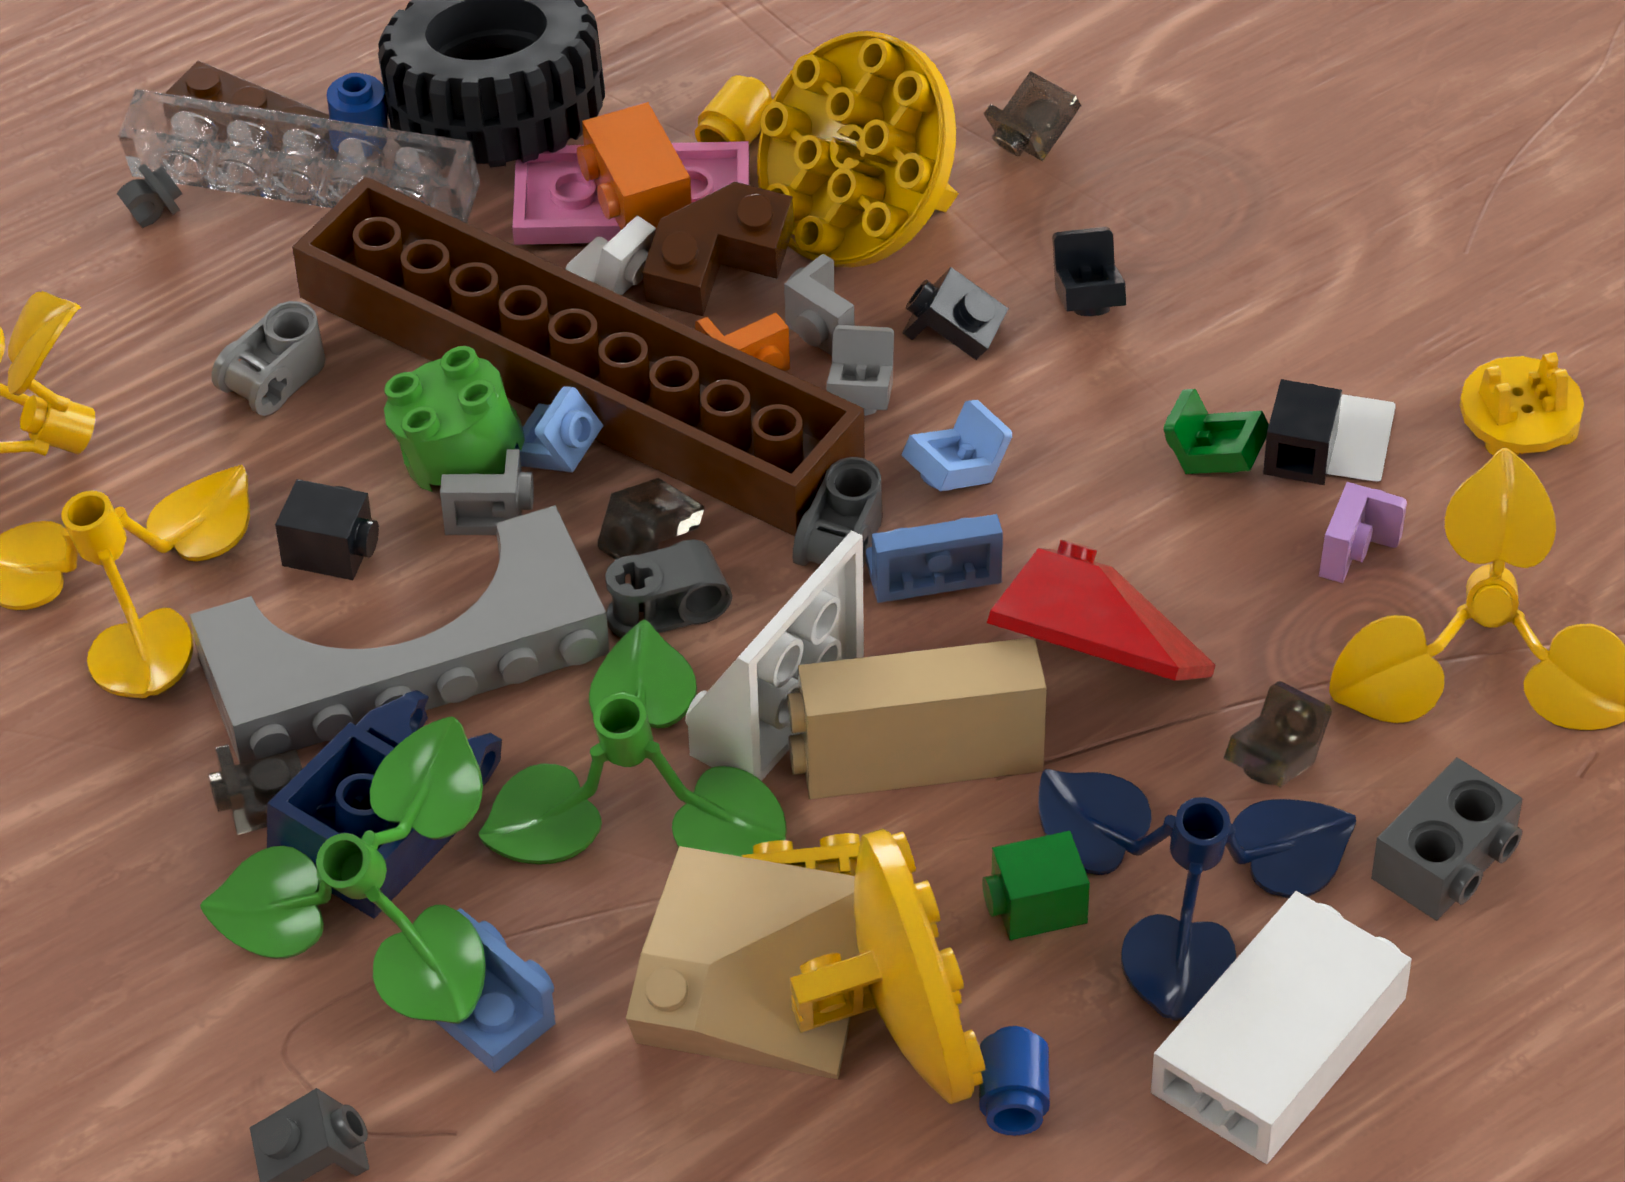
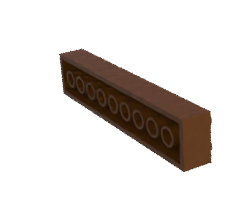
M366 176L292 246L300 298L430 361L441 359L452 348L458 346L471 347L475 350L478 358L488 360L500 372L507 398L532 410H535L538 404L551 405L562 387H575L604 425L594 440L793 536H796L800 521L805 512L810 509L826 476V471L830 466L844 458L858 457L865 459L864 408Z

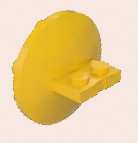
M874 31L852 32L830 39L810 53L801 56L795 62L793 69L780 85L771 104L762 112L760 119L762 131L757 154L758 186L762 189L793 197L794 229L792 234L795 235L796 242L790 238L788 246L808 259L814 261L821 254H825L834 260V266L847 268L876 263L897 252L911 241L930 219L935 209L947 212L959 194L948 184L956 147L955 112L949 89L942 74L930 58L907 41Z
M882 828L862 835L854 879V916L859 955L842 961L840 953H830L803 963L800 966L802 974L790 978L792 1009L800 1033L876 1008L900 1051L917 1073L947 1103L954 1104L971 1098L974 1093V1086L983 1084L981 1071L985 1070L984 1059L973 1030L963 1032L958 1004L962 1003L960 990L964 989V983L956 957L951 947L939 951L935 938L939 937L936 922L941 921L931 886L928 880L914 884L912 873L916 872V867L904 832L901 831L891 835L889 831Z

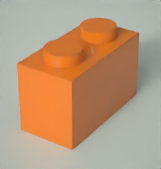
M649 102L582 121L584 146L577 147L578 163L585 180H594L597 184L599 203L606 219L615 218L622 230L638 215L657 229L661 218L692 203L690 175Z

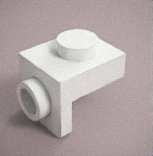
M637 215L610 241L603 237H596L566 265V270L623 295L632 285H637L643 280L642 271L656 228Z

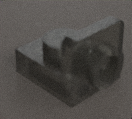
M660 478L611 493L597 543L598 548L615 560L624 556L640 555L658 550L661 541L698 529L705 506Z
M228 744L215 747L220 771L208 774L217 812L230 809L237 835L266 828L267 803L302 770L297 750L234 765Z

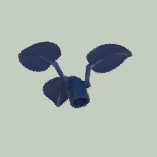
M1045 769L1041 775L1039 785L1038 809L1045 836L1071 831L1086 873L1097 875L1109 874L1120 866L1126 851L1140 856L1167 837H1171L1169 847L1173 859L1181 867L1188 870L1180 921L1164 914L1150 915L1139 920L1129 929L1124 938L1121 950V965L1123 973L1133 990L1163 1018H1169L1174 1021L1183 1020L1236 960L1235 944L1226 928L1214 922L1192 923L1202 871L1212 869L1221 861L1225 846L1237 864L1250 863L1252 878L1264 891L1285 898H1290L1295 891H1298L1307 897L1322 890L1334 877L1356 825V816L1349 812L1321 803L1291 799H1271L1251 804L1239 813L1232 824L1230 816L1223 805L1210 798L1197 797L1184 802L1178 809L1176 817L1167 815L1163 825L1146 836L1152 820L1147 797L1137 786L1121 777L1099 772L1067 773Z

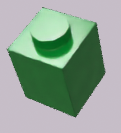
M1071 831L992 847L991 875L982 878L983 893L991 917L1001 915L1009 940L1088 923L1090 882Z

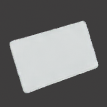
M1342 395L1338 432L1327 474L1373 482L1381 481L1396 406L1394 402Z

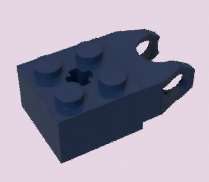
M418 690L408 692L396 700L369 711L356 725L349 722L267 803V848L273 846L293 847L307 855L316 865V858L320 847L327 839L334 835L349 833L362 839L363 834L368 830L378 833L397 827L399 823L385 821L373 811L370 804L372 779L384 758L400 742L424 726L428 719L425 706L429 696ZM492 733L468 739L481 771L483 787L489 781L501 761L502 739ZM412 827L406 838L379 845L377 850L383 856L387 868L385 881L380 888L383 894L392 901L455 834L447 838L433 840L422 836ZM332 888L333 895L373 919L382 911L368 898L352 899Z

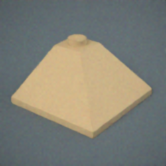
M679 846L641 952L626 1015V1020L635 1042L838 1079L851 1017L800 1033L792 1009L790 978L802 974L800 966L816 957L830 953H840L843 961L859 955L854 916L855 876Z

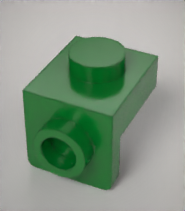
M1184 389L1179 395L1171 413L1168 415L1163 430L1167 444L1173 449L1185 474L1235 473L1251 470L1266 440L1269 423L1263 411L1208 414L1197 390Z

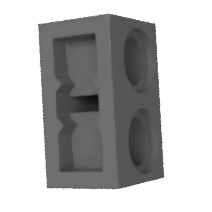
M1456 757L1377 837L1371 879L1437 921L1455 902L1462 905L1472 897L1482 880L1484 871L1495 860L1499 863H1504L1513 854L1523 833L1522 829L1518 827L1523 798Z

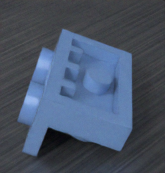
M993 514L974 518H960L955 521L912 528H898L892 531L872 534V547L866 549V564L877 603L1002 583L1003 531L998 515Z
M459 908L457 911L470 920L483 944L486 963L484 986L475 1009L466 1020L459 1024L435 1022L495 1073L556 1024L552 996L554 985L547 972L533 960L524 962L511 951L500 932L487 921L478 923L463 909Z

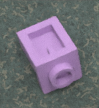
M1347 482L1325 533L1319 577L1343 583L1352 560L1364 561L1370 542L1396 548L1402 536L1407 507L1406 499L1378 489H1371Z

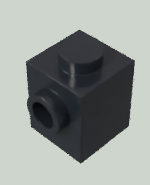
M1284 379L1280 380L1267 430L1264 475L1325 485L1338 432L1342 397L1341 389Z
M296 479L275 524L282 566L354 580L363 558H370L373 555L379 536V524L371 518L368 493L355 491L343 486H330Z

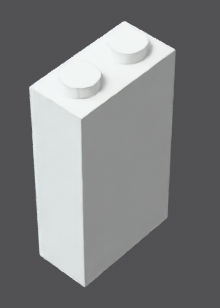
M1295 891L1154 1052L1151 1093L1258 1160L1268 1164L1406 999L1412 958L1402 953L1391 941L1382 937H1375L1345 920L1331 906L1316 903Z

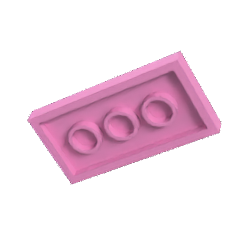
M749 141L672 143L690 175L692 203L733 182L749 185ZM566 145L554 153L546 151L539 154L538 159L522 163L521 160H516L512 226L514 245L590 243L596 237H603L610 241L621 231L615 218L606 219L599 203L595 181H586L583 177L578 163L577 147L584 145Z

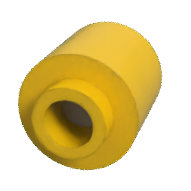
M736 75L729 78L698 116V126L695 129L697 142L749 141L750 145L762 130L760 125L762 112L773 100L768 87L754 77Z

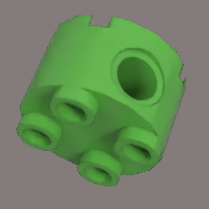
M458 346L452 348L441 359L425 363L412 372L396 374L385 385L384 391L388 399L384 407L386 425L399 442L404 464L410 477L422 489L433 492L430 484L441 485L442 474H504L507 449H515L516 444H518L520 450H522L525 441L523 426L517 411L507 399L500 372L488 360L478 358L475 350L471 347Z

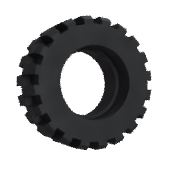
M411 0L408 2L405 10L399 9L392 16L378 43L381 77L385 91L387 114L392 130L411 150L419 155L425 153L432 161L442 164L449 160L455 161L459 167L474 168L476 164H489L491 168L506 166V162L521 160L522 163L536 160L539 154L549 151L554 153L564 148L570 138L577 140L583 135L582 121L597 117L603 107L602 101L605 98V84L597 22L594 14L582 0Z

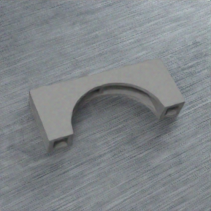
M556 505L496 523L499 564L494 578L486 591L475 604L454 621L434 632L411 641L367 649H342L313 644L298 639L272 624L258 609L252 596L189 614L197 656L240 767L263 760H273L295 750L331 741L349 722L356 725L369 711L396 700L408 692L418 690L429 696L425 706V710H429L448 703L461 702L471 696L503 686L523 683L533 677L568 666L585 664L594 658L607 655L610 651L606 611Z

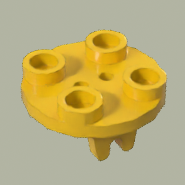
M1552 352L1542 355L1541 360L1525 356L1503 357L1478 366L1464 382L1459 406L1464 423L1477 438L1485 441L1486 450L1490 454L1495 455L1500 449L1507 448L1518 455L1519 453L1546 452L1557 446L1572 443L1578 437L1584 400L1580 387L1568 375L1566 369L1558 368L1557 353Z

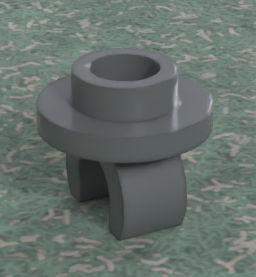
M145 163L138 168L145 179L132 180L123 185L117 192L119 198L142 228L156 222L165 206L173 215L179 212L180 209L174 200L183 194L162 166L152 172Z

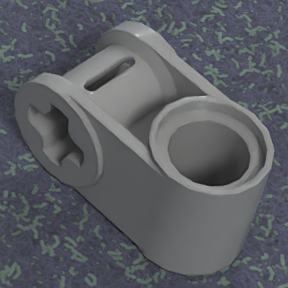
M298 301L280 303L271 308L258 323L237 341L227 345L219 354L212 369V382L214 386L226 393L234 391L249 400L251 409L262 416L271 415L279 410L287 398L310 378L317 375L324 367L326 358L315 311L309 305Z

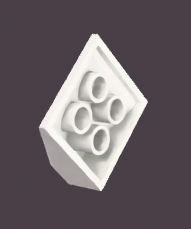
M851 530L708 692L704 690L695 696L687 710L685 719L688 725L690 756L711 767L730 766L745 770L762 781L789 750V735L800 734V732H791L787 694L799 692L798 665L864 657L862 535Z

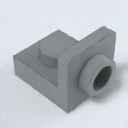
M507 449L505 474H442L440 497L445 535H497L496 523L521 516L522 510L533 509V473L522 472L520 449Z

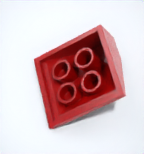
M1060 540L1058 550L1038 548L992 607L987 619V624L1174 681L1212 677L1216 666L1112 566L1095 562L1098 550L1065 540Z

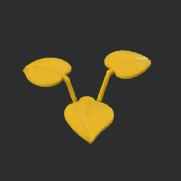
M41 291L33 294L23 307L8 346V356L12 362L8 370V386L0 383V396L24 406L20 417V428L28 432L31 440L0 442V454L34 452L46 456L49 446L80 454L87 447L95 426L94 409L57 395L34 379L64 328L75 313L81 309V306L77 303ZM0 327L1 362L5 351V337L3 330ZM29 389L38 396H28L23 393Z
M1502 448L1482 468L1459 486L1452 495L1445 513L1446 536L1455 552L1470 563H1493L1477 568L1470 575L1466 585V603L1457 608L1456 615L1433 643L1427 645L1422 626L1417 620L1409 616L1393 615L1382 617L1369 623L1357 632L1340 653L1331 673L1329 694L1335 702L1371 718L1391 723L1409 722L1427 714L1436 705L1444 689V671L1433 656L1441 653L1463 624L1472 618L1476 623L1489 628L1501 627L1508 622L1512 623L1531 652L1541 660L1527 672L1523 686L1530 705L1544 719L1557 726L1576 730L1604 729L1625 721V645L1621 639L1602 626L1576 624L1559 631L1554 636L1549 650H1547L1540 643L1525 620L1524 613L1518 609L1517 581L1514 575L1505 568V562L1521 568H1529L1541 563L1554 543L1556 520L1550 498L1535 472L1514 452L1507 448Z
M242 464L203 477L162 499L150 512L146 522L147 529L132 520L124 507L120 506L114 509L107 495L100 491L91 490L73 496L64 505L61 518L65 528L53 521H37L22 524L1 533L0 606L11 610H28L51 602L60 594L63 588V573L72 572L77 568L78 553L86 561L96 565H103L128 623L111 626L96 637L88 651V669L100 688L118 696L143 699L166 691L180 680L190 664L194 647L193 635L185 619L171 608L156 609L139 619L114 562L121 556L126 543V532L124 529L160 553H167L175 547L178 554L188 561H204L228 552L243 538L250 520L248 475Z

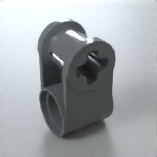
M849 457L833 463L826 471V476L810 509L805 512L798 526L793 545V563L801 566H806L809 562L822 564L852 530L863 536L864 568L866 549L871 546L872 534L877 533L883 518L881 475L879 469L872 462L864 458Z
M695 539L684 540L670 547L640 555L624 556L615 560L608 567L605 574L606 587L612 595V602L609 604L606 612L607 624L613 634L620 638L639 623V612H644V620H647L658 633L717 619L728 609L733 597L731 589L709 546L703 541ZM627 574H630V583H625Z

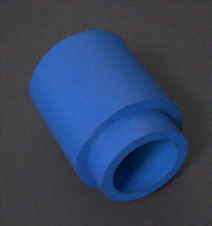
M349 73L336 79L328 87L326 94L334 143L345 156L351 159L365 160L377 156L384 149L385 142L390 133L383 84L377 78L363 73Z
M1020 1026L1003 1027L987 1036L979 1046L985 1063V1070L981 1071L983 1084L979 1085V1107L986 1116L987 1124L992 1130L1005 1135H1025L1037 1130L1042 1125L1043 1116L1050 1108L1049 1047L1041 1036L1032 1033L1027 1028Z

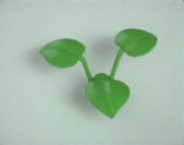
M642 620L629 630L611 649L591 683L589 704L599 743L590 749L592 761L585 784L580 788L577 776L571 770L561 765L541 763L529 766L514 775L502 787L496 796L487 821L478 834L482 843L492 851L522 863L553 864L575 857L594 841L601 829L600 813L587 799L593 796L598 789L604 762L610 761L622 767H633L642 763L646 758L652 760L675 795L686 803L676 812L672 822V832L678 848L682 846L741 857V855L753 854V846L756 844L785 840L787 827L784 812L774 794L760 779L745 770L730 766H716L706 770L700 776L694 792L683 785L661 753L660 745L654 741L651 727H669L686 715L692 700L697 694L696 678L687 660L668 644L647 620Z
M451 716L421 727L400 742L377 768L370 788L371 807L385 821L399 823L397 827L378 833L368 830L363 834L362 839L349 833L334 835L327 839L320 847L316 858V865L307 855L293 847L273 846L263 849L242 862L214 893L203 900L200 907L207 919L227 939L247 951L263 957L284 959L297 956L318 942L324 925L318 905L330 901L332 888L352 899L368 898L402 931L388 937L381 943L373 961L374 984L384 1002L396 1012L412 1019L459 1024L466 1020L480 999L485 980V953L476 928L463 914L446 905L428 907L412 924L408 917L380 890L386 878L387 868L383 856L377 850L379 845L406 838L412 827L428 839H443L462 830L473 819L480 806L483 784L479 765L469 745L462 724L455 717Z

